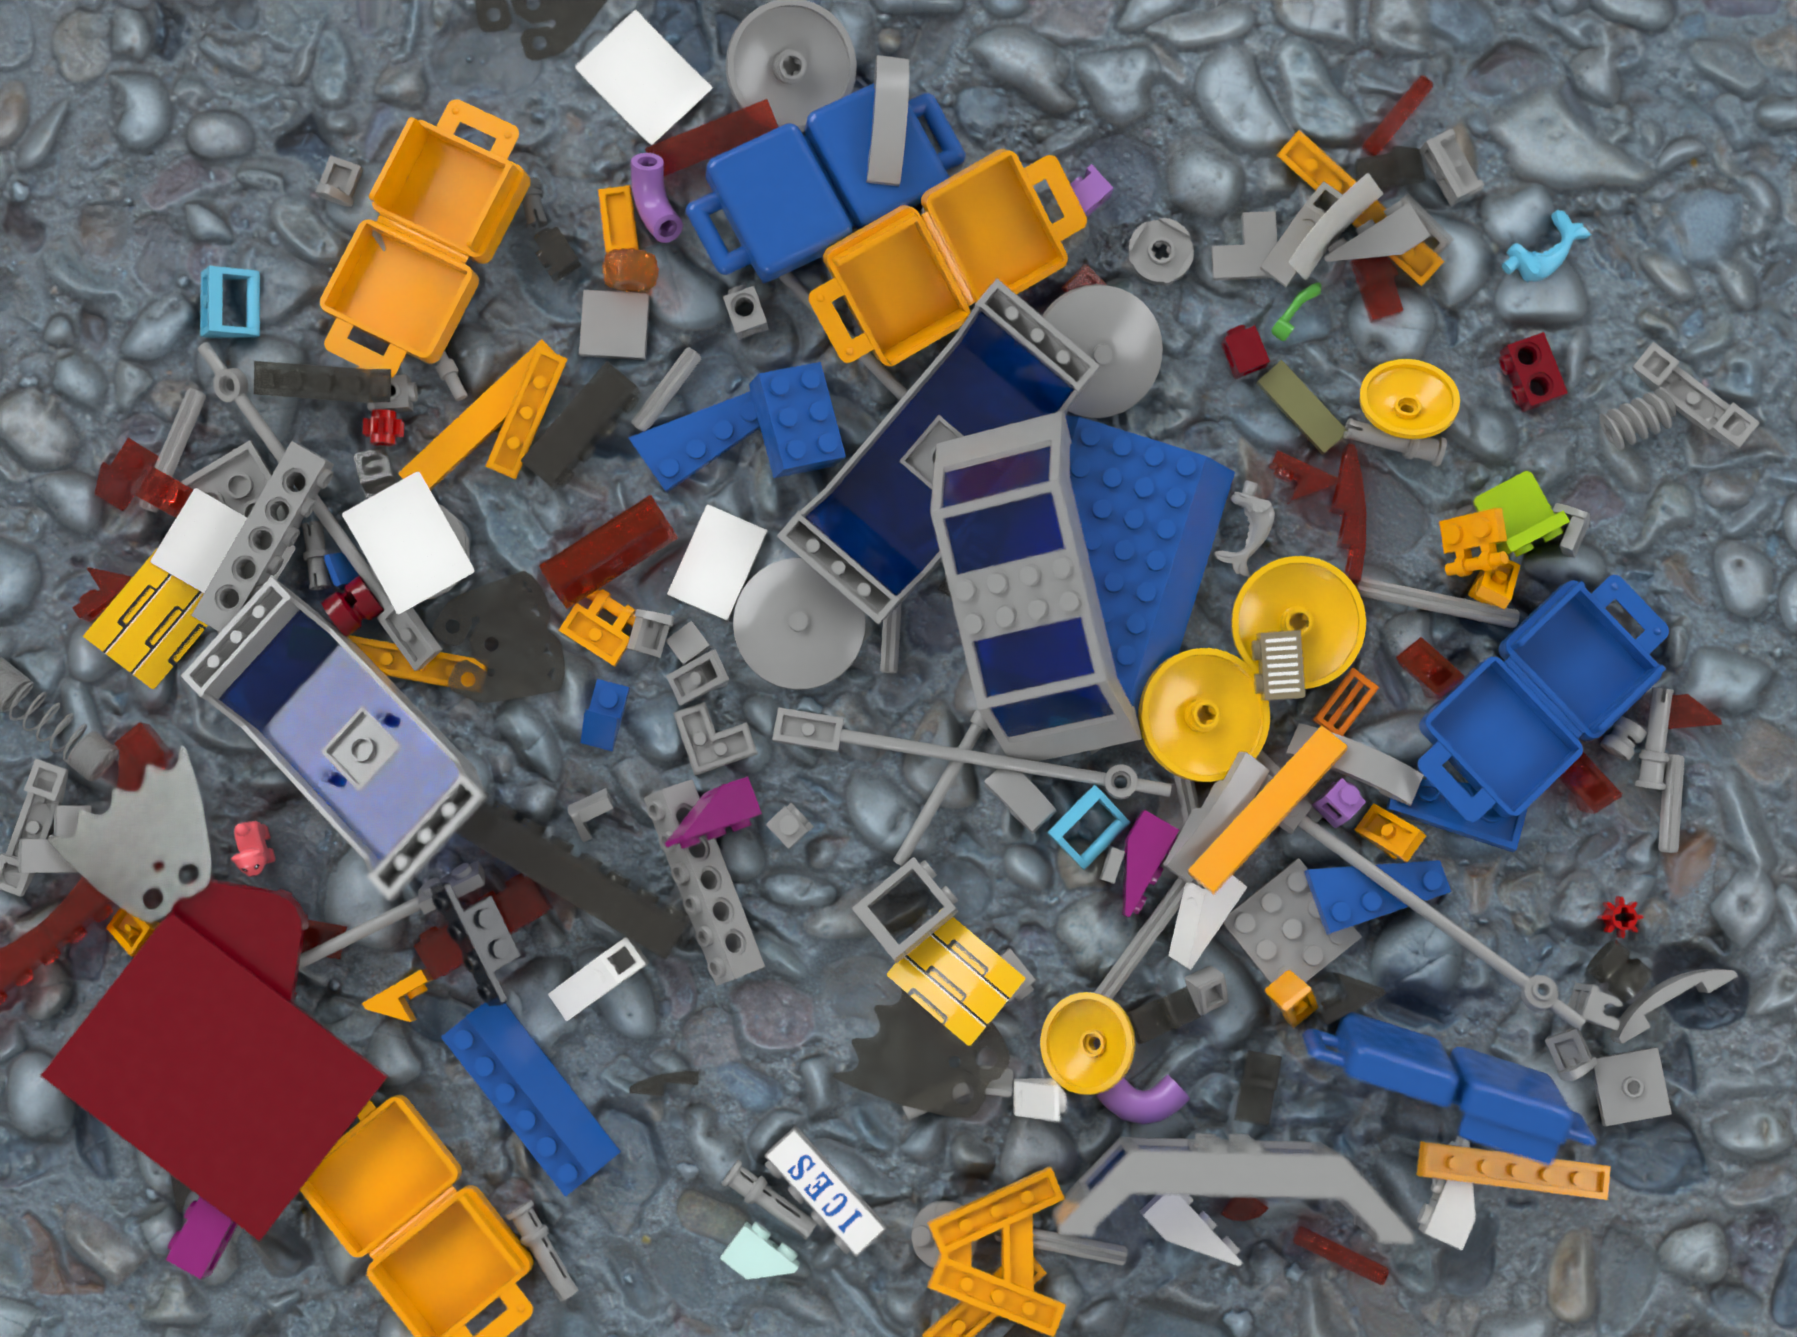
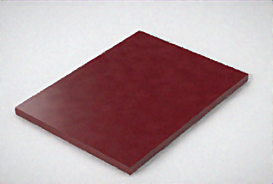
M170 911L40 1076L258 1241H261L389 1075L173 911Z

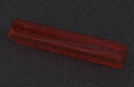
M1424 75L1419 76L1364 142L1362 150L1370 157H1376L1432 90L1433 82Z
M1300 1226L1294 1234L1293 1241L1295 1244L1379 1285H1383L1387 1280L1389 1269L1303 1226Z

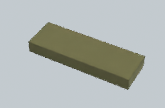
M1280 360L1257 381L1256 384L1322 455L1343 437L1344 431H1348L1283 360Z

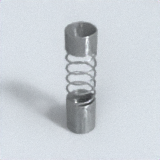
M0 656V712L9 711L10 720L13 721L23 719L22 727L24 731L36 730L37 741L44 742L50 740L49 748L51 752L55 753L64 750V762L75 769V771H78L88 781H94L102 776L116 759L118 748L96 731L86 734L74 746L66 760V752L69 746L84 733L87 724H82L65 746L57 750L52 748L55 736L67 727L73 719L74 713L68 714L51 736L45 739L39 738L41 726L55 715L60 708V703H55L46 712L37 726L30 729L26 728L25 722L28 715L43 703L47 697V692L41 693L32 702L24 715L18 718L12 717L13 707L31 691L34 682H31L28 677Z

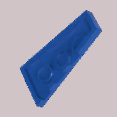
M751 391L628 437V439L667 493L757 431L760 425Z
M1425 779L1421 780L1411 806L1389 797L1386 808L1388 812L1510 852L1517 850L1527 813L1526 809L1519 816L1503 818L1491 808L1478 821L1469 822L1429 780ZM1458 782L1471 797L1478 793L1469 783Z
M1440 860L1375 865L1423 901L1452 892ZM1354 866L1308 869L1304 871L1326 935L1409 907Z

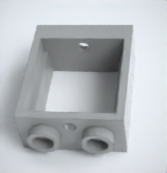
M914 857L852 907L853 911L896 963L959 912L954 906L958 899L946 885L940 889L933 881V878L937 876L935 871L925 860L919 864ZM915 871L944 908L901 944H898L870 908Z

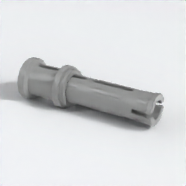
M1352 418L1348 419L1345 425V429H1348V431H1344L1343 434L1344 439H1351L1402 452L1405 459L1412 460L1415 457L1430 461L1433 466L1437 467L1443 461L1447 446V440L1443 437L1438 439L1429 437L1423 439L1400 438L1387 434L1372 424L1356 421Z
M1652 687L1645 750L1641 749V753H1639L1638 758L1641 759L1639 780L1635 781V786L1665 790L1666 784L1663 783L1665 763L1669 762L1670 757L1665 752L1674 690Z
M738 1159L723 1179L721 1185L724 1187L730 1186L744 1196V1201L747 1204L755 1202L806 1240L816 1227L817 1222L769 1188L763 1176H755L744 1168L742 1161Z
M530 1200L509 1212L506 1218L513 1221L522 1237L520 1239L521 1244L525 1245V1247L529 1246L561 1302L574 1295L579 1289L569 1276L560 1257L547 1237L549 1229L546 1225L541 1224L532 1208L534 1203Z

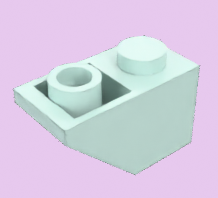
M747 1221L720 1257L722 1261L745 1279L795 1273L800 1264L796 1260L798 1254L784 1243L778 1246L769 1239L771 1233L757 1222L752 1226Z

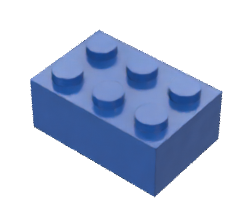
M821 362L759 373L749 383L773 478L833 467L846 457Z

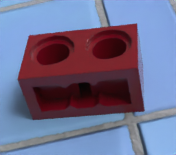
M1544 332L1511 343L1500 351L1499 364L1501 370L1505 375H1509L1513 386L1511 387L1512 398L1517 406H1521L1523 412L1559 400L1568 393ZM1519 351L1529 354L1531 358L1530 365H1524L1519 361ZM1534 381L1542 386V396H1537L1531 392L1530 382Z

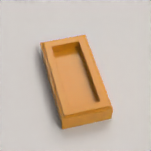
M631 186L598 189L606 254L615 255L638 252L639 245Z

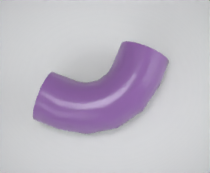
M653 153L635 155L631 159V184L635 205L640 218L657 241L661 243L673 241L681 233L683 223L671 207L666 195L664 161L659 155Z
M1166 1075L1150 1090H1138L1123 1077L1113 1088L1096 1094L1099 1101L1119 1118L1142 1125L1165 1120L1179 1111L1190 1100L1186 1092L1169 1075Z

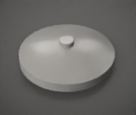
M775 0L760 6L748 14L734 31L726 54V76L735 101L753 121L770 130L792 123L798 126L801 132H805L807 117L811 112L852 93L856 78V55L846 29L828 10L807 0Z
M1086 285L1063 294L1042 315L1044 319L1100 365V368L1072 405L1069 412L1089 418L1113 416L1134 406L1150 390L1161 366L1162 337L1155 317L1149 308L1136 296L1123 289L1109 285ZM1031 354L1033 370L1040 387L1054 403L1060 406L1072 388Z
M802 558L780 560L756 573L740 593L733 618L735 641L740 654L748 666L765 681L791 690L818 688L840 677L858 656L863 644L866 628L864 611Z

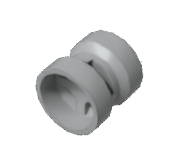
M1621 716L1613 724L1611 734L1605 735L1600 745L1613 756L1629 762L1634 755L1635 745L1643 741L1647 732L1637 723Z

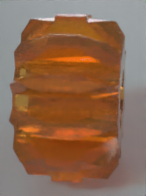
M622 248L620 250H612L605 255L602 273L608 287L614 288L617 291L639 292L640 290L648 291L656 286L659 267H657V259L654 254L647 253L645 250Z

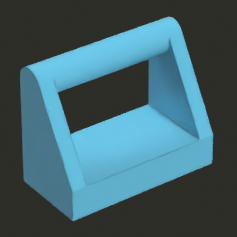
M208 266L201 272L200 337H260V271ZM222 280H247V327L222 325Z
M1093 785L1046 833L1085 870L1131 822L1096 785ZM1099 801L1116 819L1079 855L1063 836Z

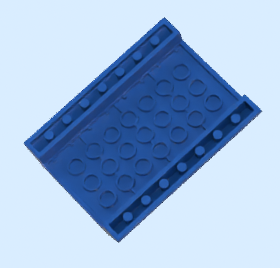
M1065 415L1072 443L1070 444V482L1116 676L1131 706H1134L1136 716L1139 717V702L1148 678L1161 663L1179 653L1235 472L1205 455L1083 417ZM1051 448L1034 453L1023 488L1049 481ZM1052 492L1018 501L998 565L1065 549ZM1081 616L979 640L985 668L995 672H999V670L1042 684L1095 673ZM1098 684L1066 690L1109 705Z

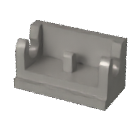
M1453 128L1427 140L1419 150L1450 206L1461 202L1484 188L1482 179H1477L1455 140L1456 133Z
M1575 983L1568 1006L1586 1018L1587 1023L1617 1031L1620 1021L1604 1014L1605 1004L1612 1003L1614 1006L1622 1007V1002L1614 996L1599 991L1600 987Z

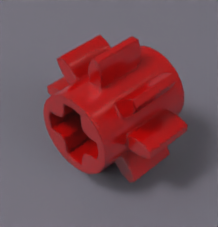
M376 409L371 411V419L363 418L362 434H365V437H370L371 445L395 446L396 437H404V422H402V419H396V411Z
M1616 896L1615 905L1610 902L1602 903L1606 910L1603 915H1599L1597 918L1604 920L1607 925L1603 932L1610 933L1616 929L1617 938H1625V930L1633 933L1638 932L1635 925L1637 920L1643 919V916L1638 915L1634 909L1637 906L1636 901H1631L1624 905L1623 896ZM1615 914H1625V920H1615Z

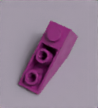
M749 777L723 784L704 793L665 842L666 848L680 844L681 849H685L701 843L699 839L701 836L706 835L707 841L725 835V828L731 827L732 831L736 832L751 826L750 819L761 815L762 812Z
M1146 810L1140 812L1125 839L1122 915L1130 917L1132 912L1138 915L1147 900L1143 893L1149 883L1154 886L1160 878L1164 868L1159 865L1164 856L1169 855L1177 840L1176 835L1179 832V829Z

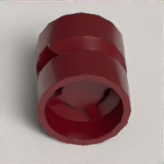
M360 575L345 585L344 593L335 592L321 602L332 622L346 637L362 627V620L367 619L371 621L385 611Z

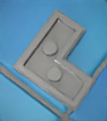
M1276 211L1242 213L1243 245L1211 247L1212 281L1272 278L1259 268L1277 243Z
M705 702L673 713L695 776L758 755L747 722L716 733Z
M54 806V839H19V873L90 872L91 806Z

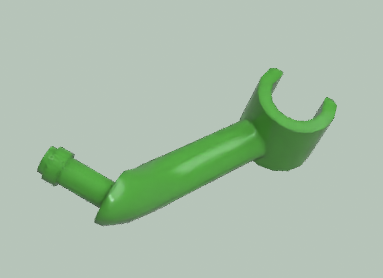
M1321 283L1311 284L1296 295L1283 316L1272 327V334L1281 341H1285L1295 328L1289 323L1302 304L1321 293Z

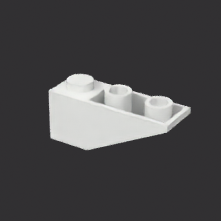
M1232 875L1213 895L1195 879L1191 883L1186 882L1168 956L1191 970L1239 901L1247 886Z
M627 936L556 987L548 995L565 1020L568 1021L649 964V961L633 938Z
M1053 1078L1013 1079V1113L1015 1116L1060 1121V1112H1066L1065 1091L1061 1089V1086Z
M1457 1136L1455 1142L1451 1141L1448 1144L1470 1147L1469 1141ZM1434 1178L1430 1188L1433 1195L1429 1204L1425 1203L1422 1206L1417 1218V1222L1420 1223L1418 1229L1429 1236L1463 1250L1476 1219L1473 1183Z
M1157 1194L1140 1210L1146 1220L1166 1241L1237 1266L1242 1264V1261L1236 1256L1241 1250L1227 1235L1221 1240L1215 1234L1213 1229L1217 1225L1204 1211L1198 1215L1189 1206L1194 1201L1189 1195Z

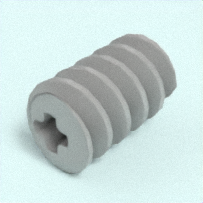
M1660 387L1654 391V394L1651 392L1646 393L1642 399L1634 398L1630 404L1623 403L1618 409L1608 410L1606 415L1599 414V420L1607 439L1618 450H1623L1624 438L1630 445L1636 444L1635 433L1642 440L1648 438L1647 428L1654 434L1660 433V422L1666 429L1672 428L1671 417L1676 416V407L1670 394Z

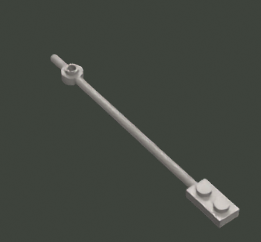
M209 342L203 343L198 347V351L216 375L214 378V390L217 396L225 402L235 401L279 463L286 449L247 397L248 380L245 374L237 368L227 369ZM303 474L297 476L293 482L299 491L306 485V479ZM317 494L314 499L317 501L316 507L313 510L385 610L377 619L414 671L423 669L442 651V648L413 608L401 614L396 613L384 588L375 578L372 569Z
M778 707L772 738L773 742L837 753L839 752L840 742L1101 785L1104 786L1108 795L1120 800L1129 798L1135 791L1170 797L1172 786L1170 783L1140 779L1135 771L1127 765H1115L1107 773L846 730L843 729L844 718ZM1121 777L1125 779L1127 785L1122 789L1117 788L1114 780Z
M1267 774L1255 797L1273 779L1271 775ZM1304 799L1278 825L1291 835L1299 826L1521 988L1522 1001L1529 1009L1536 1012L1550 1009L1577 1030L1586 1022V1018L1558 999V988L1553 980L1543 975H1536L1531 978L1526 976L1309 818L1307 814L1313 806ZM1537 987H1542L1546 991V996H1541L1537 992Z
M478 860L471 864L463 863L454 868L451 874L441 879L433 878L428 880L418 889L417 897L302 953L299 970L419 910H422L424 915L435 910L430 887L436 883L449 882L457 898L485 885V871Z

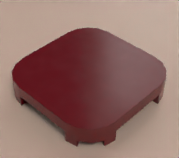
M202 876L186 883L172 896L167 914L173 911L294 1003L298 993L295 992L304 933L308 928V914L305 915L300 903L292 897L293 893L283 889L274 891L215 880V876Z

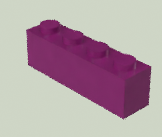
M199 1197L197 1201L194 1200L187 1208L184 1215L187 1221L182 1230H178L171 1238L167 1247L170 1252L166 1261L199 1279H203L212 1275L238 1225L203 1198Z

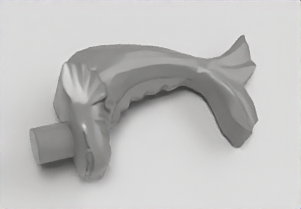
M1245 480L1242 493L1234 492V495L1231 497V501L1234 504H1238L1241 508L1243 507L1244 514L1248 517L1247 521L1250 523L1245 548L1236 553L1221 550L1215 551L1213 554L1216 559L1231 563L1235 573L1250 577L1247 561L1268 537L1274 523L1275 511L1268 500L1254 497L1258 484Z

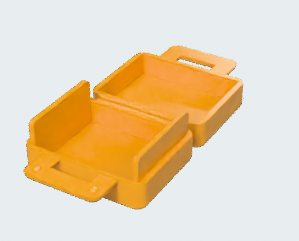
M458 99L448 103L437 126L413 117L408 119L369 194L372 206L379 214L376 222L367 219L358 225L320 298L321 308L336 319L324 342L326 350L385 379L393 378L396 375L406 354L428 364H433L440 360L479 285L478 275L465 263L468 259L479 264H486L491 261L531 183L529 175L520 165L507 160L519 138V130L515 125ZM462 122L496 138L491 150L483 149L454 135L459 123ZM373 230L381 233L385 251L382 250L373 237ZM355 328L388 344L389 346L384 356L349 340L348 337L352 329Z
M998 149L927 190L921 198L925 213L920 215L915 208L908 205L899 206L828 247L823 254V260L833 279L812 290L808 300L839 358L845 363H851L873 351L876 359L883 365L894 366L960 328L971 313L969 306L976 304L996 279L1000 280L1017 295L1062 269L1067 264L1068 255L1061 241L1083 229L1087 224V217L1058 159L1053 155H1046L1023 168L1016 153L1007 149ZM1046 179L1064 215L1063 218L1053 224L1033 187ZM841 296H843L862 331V334L854 339L849 335L832 303Z
M395 1095L377 1108L369 1100L357 1116L360 1122L338 1140L300 1189L301 1193L350 1255L353 1257L370 1255L373 1261L368 1266L367 1277L414 1337H507L530 1318L533 1313L532 1304L515 1284L532 1269L534 1264L533 1256L521 1244L520 1239L478 1187L468 1185L457 1192L452 1184L461 1177V1165L407 1097ZM500 1297L508 1309L477 1335L473 1336L465 1324Z

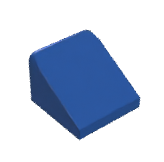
M343 552L324 556L323 559L333 584L337 588L345 590V585L359 576Z

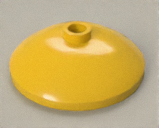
M1398 359L1380 364L1366 375L1360 388L1359 401L1366 418L1383 432L1405 439H1423L1445 431L1454 422L1460 407V394L1454 381L1438 367L1419 360Z
M1082 992L1062 999L1049 1012L1043 1024L1040 1048L1047 1071L1060 1086L1073 1093L1092 1095L1113 1088L1123 1079L1133 1060L1135 1038L1127 1014L1115 1001L1098 993ZM1096 1038L1100 1040L1099 1049H1096L1094 1046Z

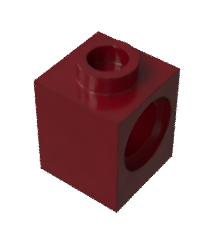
M1239 325L1226 332L1227 336L1224 337L1221 346L1235 380L1267 367L1270 360L1255 325L1247 329L1245 325Z

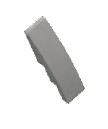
M1238 752L1225 779L1215 781L1202 807L1193 808L1163 866L1185 882L1191 883L1194 878L1188 874L1189 868L1254 799L1270 770L1247 752Z

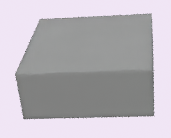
M1113 847L1109 848L1099 878L1100 880L1115 883L1125 851Z

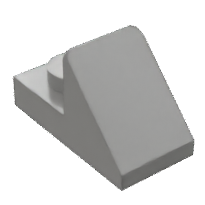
M716 649L709 651L666 676L679 706L687 704L709 691L724 687L729 682L728 675Z

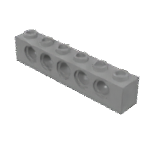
M291 441L191 616L221 632L267 582L271 575L274 576L279 571L284 561L281 558L287 546L291 547L296 542L300 534V529H298L304 517L308 518L312 514L317 504V501L314 500L321 488L327 487L333 477V471L331 470L334 464L301 444ZM303 474L306 479V485L301 491L296 492L293 487L294 479ZM286 503L289 507V515L286 519L280 521L277 517V509L280 505ZM269 532L272 536V544L268 549L264 550L260 545V539L263 534ZM252 561L255 564L256 571L253 577L247 579L244 575V566ZM235 590L239 595V601L235 607L231 608L227 603V596L231 591Z
M693 779L661 789L645 797L644 800L647 805L648 815L652 819L657 831L660 846L664 850L669 862L672 877L681 893L684 908L689 914L696 932V939L701 945L708 963L709 973L713 977L716 986L761 969L765 965L716 838L707 841L706 835L699 837L701 843L681 849L680 844L666 848L665 842L700 799Z

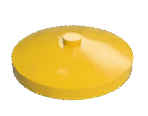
M1292 556L1264 565L1246 580L1238 592L1232 608L1231 631L1238 654L1256 674H1259L1258 660L1253 661L1251 642L1257 640L1256 634L1301 630L1305 689L1329 683L1350 667L1359 654L1364 641L1366 615L1363 601L1357 588L1341 570L1317 558Z
M1197 648L1173 655L1153 671L1144 686L1138 710L1139 726L1146 747L1163 768L1186 780L1213 782L1225 779L1238 752H1247L1256 759L1268 736L1270 706L1269 700H1261V694H1255L1254 674L1256 673L1240 658L1226 651L1213 648Z

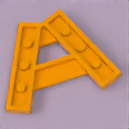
M1052 1168L1042 1169L928 1221L927 1225L940 1254L927 1287L1055 1337L1066 1304L1034 1291L1033 1214L1065 1199ZM1001 1229L1002 1278L972 1267L971 1242Z

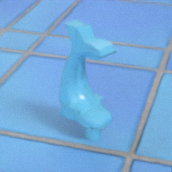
M1556 210L1551 217L1561 234V243L1554 245L1548 251L1538 252L1537 254L1536 251L1528 252L1518 243L1513 244L1507 251L1509 259L1502 263V268L1507 274H1511L1518 269L1521 277L1526 282L1541 281L1560 267L1575 239H1587L1591 234L1584 228L1582 223L1573 224L1564 211Z

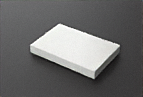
M707 504L667 595L729 621L768 530Z

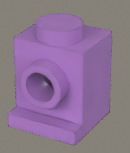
M1092 164L1087 167L1084 180L1080 176L1070 184L1086 217L1107 201L1113 191V187Z
M1341 778L1337 782H1333L1312 806L1336 829L1350 820L1366 801L1360 796V791L1355 785ZM1328 802L1340 814L1337 815L1326 803Z

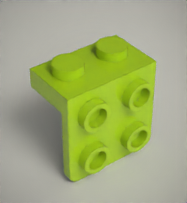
M1524 471L1478 495L1473 500V505L1477 512L1502 508L1507 541L1496 543L1499 552L1505 551L1507 555L1514 552L1516 558L1534 549L1531 542L1540 537H1543L1544 541L1547 542L1562 534L1561 526L1570 522L1564 510L1554 514L1534 475L1530 471Z

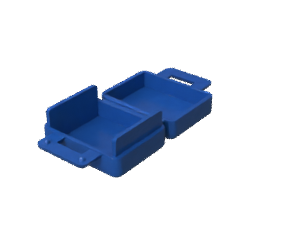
M874 83L811 112L805 124V137L798 126L788 123L710 159L707 164L705 177L713 192L690 202L686 207V214L716 270L720 274L728 275L752 264L758 277L765 284L822 257L828 247L851 235L853 226H856L859 230L902 205H908L917 211L921 210L923 207L921 203L922 195L930 188L950 178L947 170L962 164L966 157L964 149L936 98L930 93H923L908 100L906 138L900 186L866 183L868 155L871 147L875 94ZM922 115L942 149V152L938 154L918 120V117ZM721 209L742 245L731 252L728 251L709 216Z
M1609 576L1592 593L1584 587L1586 584L1582 580L1579 582L1575 580L1568 581L1559 586L1500 643L1499 654L1505 661L1499 657H1489L1481 661L1420 720L1419 729L1433 746L1418 760V769L1467 821H1478L1491 808L1503 818H1512L1522 814L1582 755L1583 746L1578 738L1583 741H1591L1601 737L1661 678L1662 673L1666 670L1662 664L1659 665L1649 654L1667 638L1669 628L1620 576ZM1614 599L1645 630L1637 639H1634L1605 609ZM1448 760L1478 793L1471 797L1442 765Z
M1345 1012L1342 1014L1335 1035L1313 1028L1305 1030L1302 1034L1307 1053L1310 1056L1343 1067L1344 1072L1352 1078L1440 1106L1449 1107L1451 1103L1459 1105L1460 1110L1464 1112L1458 1129V1133L1462 1138L1547 1165L1553 1163L1559 1144H1564L1567 1138L1582 1144L1596 1146V1138L1582 1115L1570 1109L1555 1082L1547 1073L1465 1047H1455L1448 1058L1442 1043L1434 1037L1355 1012ZM1325 1045L1337 1048L1338 1053L1326 1049Z

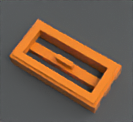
M1351 668L1312 721L1320 726L1322 725L1332 733L1343 736L1379 687L1355 668ZM1353 678H1356L1358 682L1330 719L1328 721L1324 720V716ZM1365 685L1369 689L1339 729H1336L1333 725Z

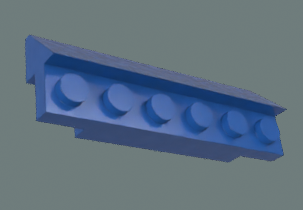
M483 1003L441 1036L565 1197L621 1152L506 1003L501 1006H488L487 1003Z

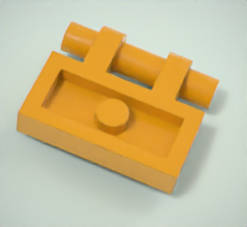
M1502 508L1488 509L1439 521L1444 554H1456L1454 562L1445 565V572L1448 576L1458 575L1459 577L1471 575L1476 570L1482 569L1487 572L1497 569L1499 565L1507 564V553L1505 551L1497 552L1496 543L1507 541ZM1480 547V555L1472 558L1471 549Z
M589 584L583 596L593 602L588 609L576 603L558 631L616 667L627 650L630 639L628 635L623 633V630L628 624L633 627L636 609L630 605L623 606L612 599L611 593L604 589L598 590ZM603 608L618 617L613 625L598 617Z

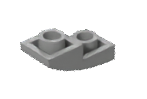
M998 768L984 781L985 786L1009 808L1010 813L1032 834L1057 812L1048 799L1022 772Z

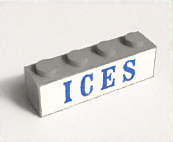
M796 1125L766 1152L765 1157L768 1161L765 1163V1166L777 1179L783 1176L791 1185L788 1188L790 1194L800 1204L804 1201L808 1203L814 1210L810 1214L821 1228L825 1229L828 1226L837 1235L833 1240L845 1254L851 1251L857 1257L886 1230L885 1222Z

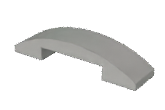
M877 55L874 75L875 94L871 147L868 155L866 183L900 186L908 114L909 59Z
M1653 342L1635 363L1632 370L1653 391L1660 387L1664 388L1672 397L1676 411L1719 440L1739 449L1760 422L1734 402L1731 405L1727 404L1678 367L1679 361Z
M1299 723L1286 755L1293 757L1319 728ZM1332 733L1348 746V750L1330 768L1331 770L1380 790V794L1411 806L1423 778L1422 773L1374 748Z
M35 759L24 791L28 793L6 854L0 855L1 890L23 896L28 889L35 873H19V839H51L54 830V806L62 805L68 779V769Z
M1702 969L1683 973L1657 984L1627 1008L1618 1020L1620 1021L1618 1030H1612L1610 1038L1613 1042L1625 1043L1651 1027L1644 1016L1645 1014L1693 986L1697 988L1698 992L1710 993L1736 978L1737 974L1734 970Z

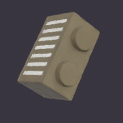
M1301 630L1256 634L1257 640L1251 642L1253 661L1258 660L1259 674H1254L1255 694H1261V700L1305 698Z

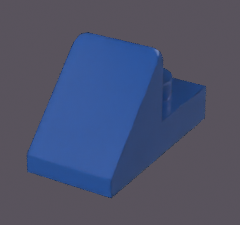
M597 679L589 710L585 709L580 743L613 752L630 687Z

